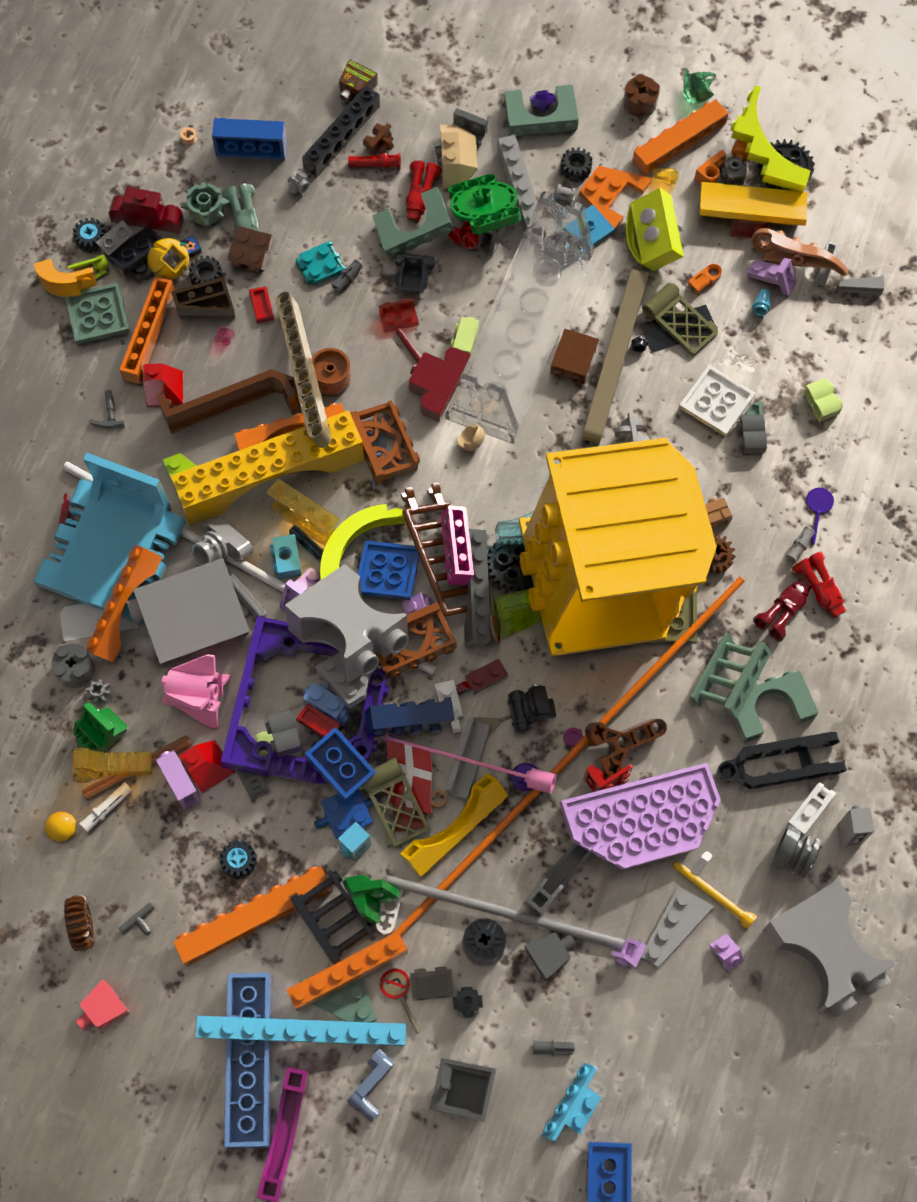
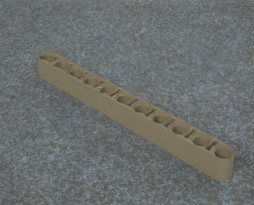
M634 268L631 270L582 440L597 444L601 442L647 285L649 272Z
M284 291L277 296L276 304L308 436L319 448H323L331 442L326 413L299 305L289 292Z

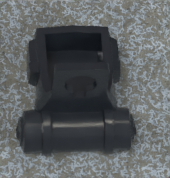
M405 252L397 253L394 258L396 267H400L395 280L397 290L412 294H424L429 281V276L426 274L428 270H433L436 264L434 256L414 255Z
M534 684L525 694L521 690H514L508 694L507 703L510 706L513 721L512 727H514L515 733H527L531 730V724L557 716L554 700L552 698L548 699L546 687L543 685Z

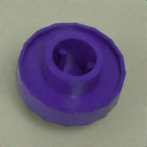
M548 90L536 91L535 95L530 97V104L541 111L549 109V106L556 101L555 94L549 93Z
M521 763L515 766L512 771L526 774L532 768H538L532 763ZM510 775L512 784L516 789L520 791L532 790L524 782L525 778Z

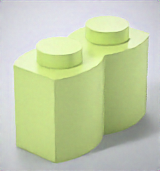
M824 378L805 386L803 390L804 395L819 422L840 414L843 404L841 399L837 398L834 394V387L831 382Z

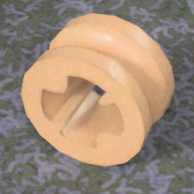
M189 127L182 129L180 135L183 144H194L197 139L196 131Z

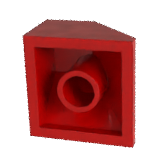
M163 363L144 364L143 381L146 406L160 407L157 396L163 393L166 400H171L173 406L184 404L183 371Z
M216 740L197 744L179 755L183 765L202 794L236 773L235 770L222 768L221 759L223 751Z

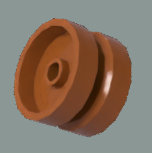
M324 348L312 357L320 393L337 395L349 387L351 382L350 361L344 352L336 348Z

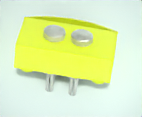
M658 188L631 202L626 219V237L634 258L654 272L684 257L682 248L686 244L679 236L682 227L676 222L671 195ZM635 230H636V236H637L639 251H638V249H637L636 242H635Z

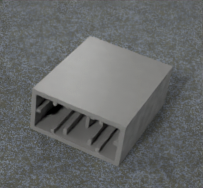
M223 558L133 589L136 598L126 601L133 622L137 623L144 620L149 635L140 638L147 660L158 657L160 664L250 632Z

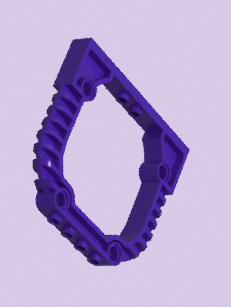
M257 616L221 759L222 768L267 777L274 775L313 784H328L305 758L290 755L278 757L277 752L273 753L269 742H256L246 727L241 726L244 710L250 704L251 697L248 694L249 690L254 688L255 678H253L257 660L265 662L280 653L286 657H293L298 651L332 657L340 651L324 643H303L288 630L287 622ZM288 642L294 644L292 647L285 646V644ZM378 666L372 672L370 682L368 683L364 711L370 706L384 705L382 704L383 698L388 697L387 675ZM379 678L382 681L380 683H374L372 679ZM363 711L359 733L357 736L352 737L349 742L357 751L363 750L366 752L362 757L368 763L371 753L376 752L378 741L374 740V734H367ZM261 750L268 752L266 756L258 755Z

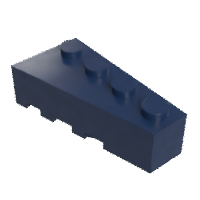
M445 697L442 702L436 703L435 699H428L418 705L414 701L400 704V707H397L396 703L368 707L364 711L367 734H374L375 737L384 736L386 733H393L394 736L403 735L405 732H411V734H421L423 731L439 733L444 727L455 720L451 697Z

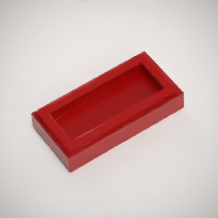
M267 287L250 289L249 294L257 324L274 320Z
M308 703L296 718L298 723L322 738L335 727L337 729L340 727V723Z

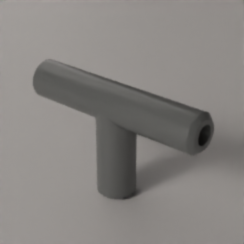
M149 902L118 928L119 931L124 934L136 924L144 935H149L152 930L142 918L155 908L152 903Z

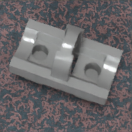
M629 413L628 417L621 421L622 426L614 430L615 437L624 438V443L645 441L644 435H637V431H640L643 427L642 419L635 418L634 413Z

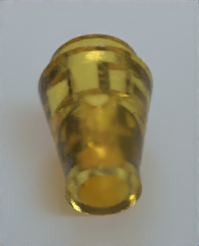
M654 168L652 178L672 186L678 183L679 170L675 168Z

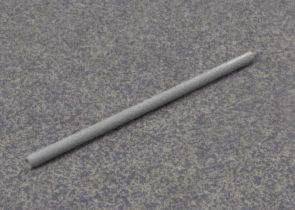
M387 876L386 882L398 889L559 933L570 934L574 937L622 949L624 945V939L397 877Z

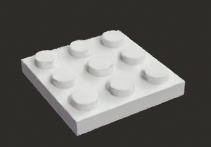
M708 365L683 399L679 408L726 437L754 398L755 392L713 366Z

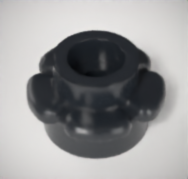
M637 336L631 340V347L634 352L640 353L647 349L648 341L644 337Z

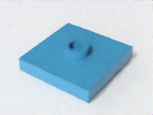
M591 205L565 223V226L584 236L588 250L615 232V228L594 205Z

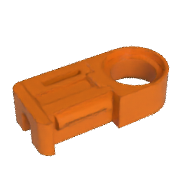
M709 264L689 279L688 287L690 289L694 288V293L700 295V291L709 284L713 285L720 279L721 267L718 264ZM716 270L718 275L711 276L708 271Z

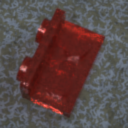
M731 218L730 235L752 238L754 232L758 229H767L768 222Z
M404 298L397 302H386L378 306L384 333L395 331L399 328L404 329L419 325L414 298Z

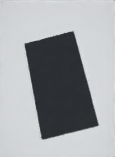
M706 304L694 308L708 322L711 320L714 323ZM672 315L662 317L666 323H672ZM675 316V323L685 324V316ZM688 316V324H698L697 319L694 316ZM655 320L640 324L652 352L679 344ZM675 327V332L678 335H685V328ZM688 328V335L698 336V328ZM701 328V336L712 334L708 329Z

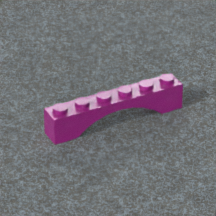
M287 1067L272 1142L257 1194L258 1199L271 1202L281 1201L309 1079L308 1071Z

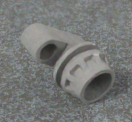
M215 517L202 526L204 535L198 538L197 543L192 547V554L200 565L221 558L225 561L228 555L233 560L239 562L253 553L251 543L220 517Z

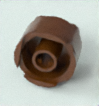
M637 74L636 77L630 79L625 86L623 102L625 110L636 117L651 115L657 108L660 93L659 84L644 74Z

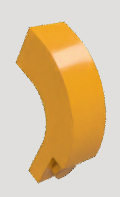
M51 259L34 263L41 286L53 295L63 297L81 295L80 290L97 285L92 267L72 273H62L54 268Z

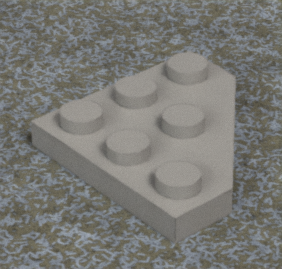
M341 652L316 665L318 674L349 709L366 699L371 674L368 676L360 675L348 683L346 681L344 655Z

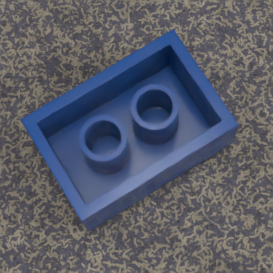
M336 727L309 749L304 756L344 802L376 773Z

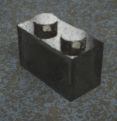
M442 966L434 968L435 971L426 972V969L422 968L415 969L414 973H410L412 1001L454 997L451 969Z

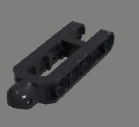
M826 732L743 747L736 759L724 761L718 766L717 776L723 782L737 781L748 790L837 775L846 772L847 767L845 760L835 763H813L810 750L833 746L840 742L837 732ZM798 752L802 767L795 770L790 768L784 772L773 774L767 772L766 775L752 777V775L745 773L744 764L750 760Z

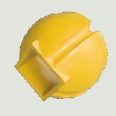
M171 238L155 242L154 248H150L147 258L150 270L153 273L156 272L157 277L168 280L181 277L183 271H186L189 265V254L185 246H180L179 241ZM169 249L181 258L173 269L162 260Z

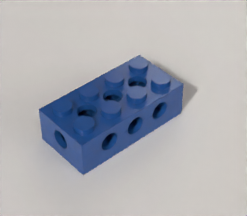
M587 1143L586 1202H631L632 1144ZM605 1160L613 1162L614 1170L612 1172L605 1170ZM605 1182L613 1185L614 1191L612 1194L604 1192L603 1185Z

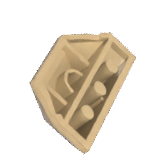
M456 124L440 125L443 190H448L451 185L469 180L477 171L476 136Z

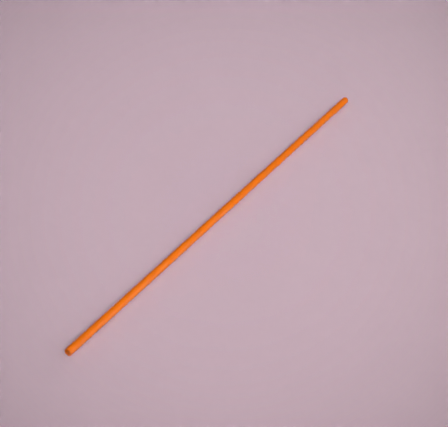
M738 577L598 722L606 725L734 594L745 580L742 577ZM586 735L558 762L550 773L557 776L588 744ZM532 789L437 889L445 891L541 791ZM427 897L393 933L398 931L400 936H402L437 899Z

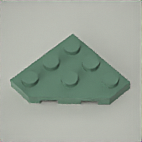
M363 977L312 1004L347 1022L371 1023L377 1020ZM304 978V979H301V980H298V981H299V983H300V982L306 980L307 978Z

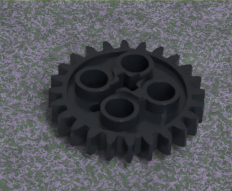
M786 139L783 140V143H780L779 140H776V144L770 142L772 147L785 159L799 167L811 170L808 180H811L815 162H812L813 156H809L810 150L804 151L805 145L799 147V142L794 145L793 140L787 143ZM760 163L757 165V169H759L758 175H762L763 164Z
M507 537L505 542L500 539L499 543L495 542L487 552L488 580L493 579L492 586L498 584V590L504 588L505 594L510 590L513 596L516 591L522 596L524 591L528 594L529 589L534 588L532 576L523 574L520 557L516 555L526 552L523 539L521 542H518L517 537L512 542L509 537Z

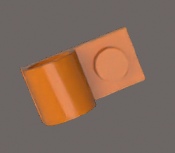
M720 150L698 167L694 179L701 185L702 182L717 183L719 170L723 166L726 153Z

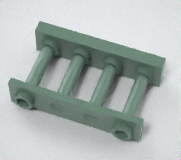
M725 632L723 638L718 642V647L698 684L692 690L690 697L695 704L701 707L704 699L724 705L729 716L737 718L771 655L767 645L758 642L754 649L736 645L730 634ZM730 651L750 656L745 665L726 659ZM722 667L741 672L736 682L717 675ZM713 683L733 689L727 698L709 693V690Z

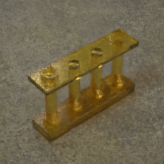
M278 478L266 492L275 499L270 510L293 526L297 525L308 536L326 546L330 536L336 530L334 527L340 519Z

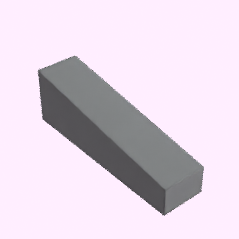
M827 242L825 251L835 256L838 244ZM819 268L814 283L825 286L831 269Z
M884 276L839 280L837 292L882 294L884 291Z

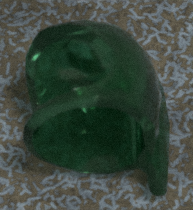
M686 69L683 83L685 99L695 104L712 98L715 94L710 90V85L715 80L716 74L712 72H694L690 74L689 70Z

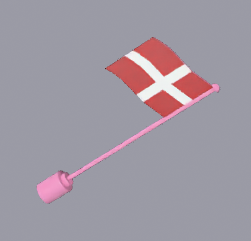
M388 734L383 736V740L386 741L388 761L396 757L422 812L433 814L431 808L433 776L431 752L525 778L524 782L531 789L551 794L555 787L557 776L550 772L532 768L531 771L523 774L388 736ZM403 781L395 784L393 793L404 795L406 787ZM391 795L389 802L400 805L402 798ZM405 799L403 806L414 809L413 802Z

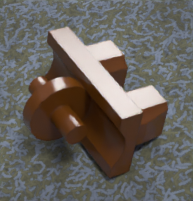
M377 123L372 130L376 137L373 138L366 135L363 139V145L369 149V155L375 156L379 150L384 152L385 149L391 151L394 148L392 143L394 138L390 132V124L387 123L383 126Z

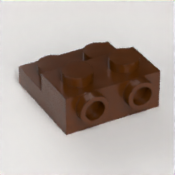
M238 226L227 260L231 261V265L241 268L242 265H246L248 270L251 271L265 270L273 235Z

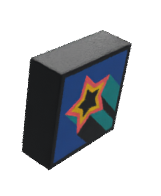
M194 235L179 241L180 246H185L189 258L202 252Z

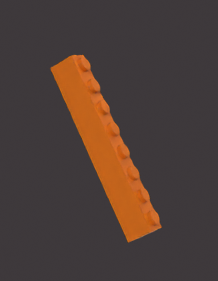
M313 866L305 871L306 874L300 877L298 875L291 877L287 880L288 883L283 886L276 885L269 889V893L263 896L259 894L251 898V902L248 904H239L232 909V912L226 915L225 913L217 915L211 923H202L195 927V931L189 934L185 932L177 936L174 945L183 964L187 967L296 911L297 909L288 896L294 892L298 895L301 893L304 895L326 880L327 876L322 867L317 868ZM332 886L309 900L308 904L333 891Z

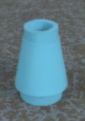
M760 290L752 305L755 315L765 316L770 311L769 290Z

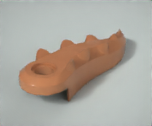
M766 228L758 229L752 236L751 244L754 249L764 254L763 261L780 265L783 259L787 258L791 259L792 266L828 268L844 277L848 273L847 267L832 253L820 249L814 242L809 245L803 244L798 237L789 239L785 237L784 232L781 230L775 232ZM762 238H768L770 242H764Z

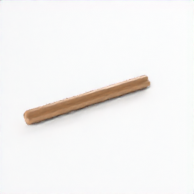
M183 736L82 789L84 798L88 800L157 764L156 760L164 752L174 750L175 753L184 750L191 746V741L188 736Z

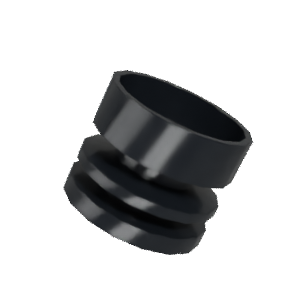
M488 918L477 919L471 922L463 935V952L467 960L479 967H490L502 958L506 946V934L502 926ZM481 937L489 940L487 945H484L483 942L479 943Z

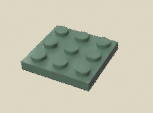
M118 283L80 291L81 295L66 297L76 345L130 332Z

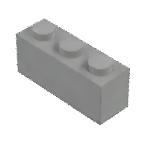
M863 805L853 806L840 820L838 828L841 847L860 846L874 833L871 808H864Z

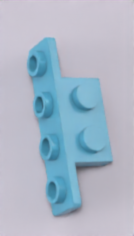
M584 1063L578 1069L575 1079L567 1088L561 1103L557 1105L554 1115L545 1125L542 1137L555 1142L564 1125L577 1134L582 1133L601 1100L599 1095L587 1087L597 1070L595 1066Z

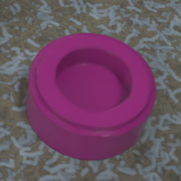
M569 728L564 733L563 741L567 747L573 748L583 738V734L577 728Z

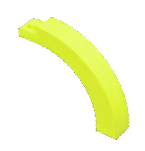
M386 504L376 505L363 509L342 522L330 536L323 551L319 581L339 568L340 560L346 548L359 535L381 526L405 524L406 522L402 514L403 509L393 508L387 511Z

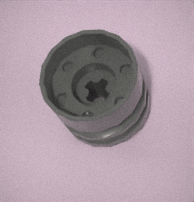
M788 825L777 847L772 864L785 869L789 863H793L792 873L795 874L798 868L801 867L799 877L805 878L817 860L821 840L815 838L813 843L809 845L811 835L808 834L803 841H800L801 831Z

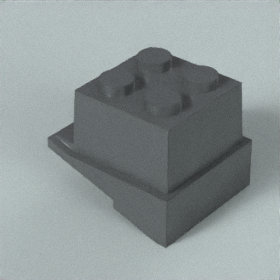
M441 1058L429 1109L485 1122L496 1069Z

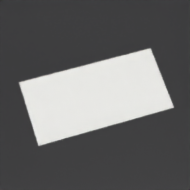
M86 604L63 607L60 612L63 641L93 636L96 623L101 619L104 611ZM121 618L120 631L138 628V624Z

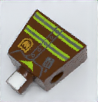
M349 59L339 79V89L342 92L340 98L344 102H348L351 97L355 98L365 85L373 90L378 85V73Z

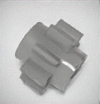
M303 172L292 173L287 181L290 186L289 190L294 194L304 193L309 187L308 176Z
M101 679L98 682L91 681L92 685L90 688H86V691L91 693L87 696L89 701L94 699L96 705L102 701L106 703L107 696L112 695L108 691L110 688L109 684L103 685Z

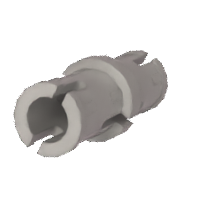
M805 526L800 536L794 540L793 547L786 555L787 560L796 563L802 552L808 548V543L815 534L811 527Z

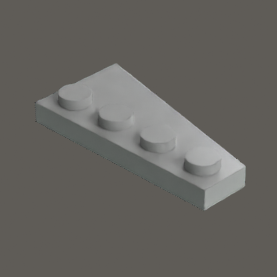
M678 886L647 943L641 959L658 968L714 906Z

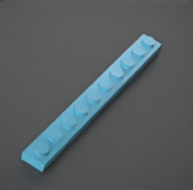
M197 1016L195 1039L405 1046L406 1024Z

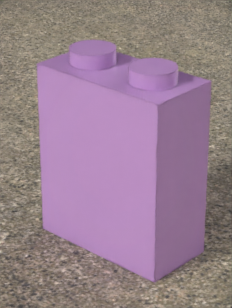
M175 751L162 753L156 761L183 810L200 802L201 799Z

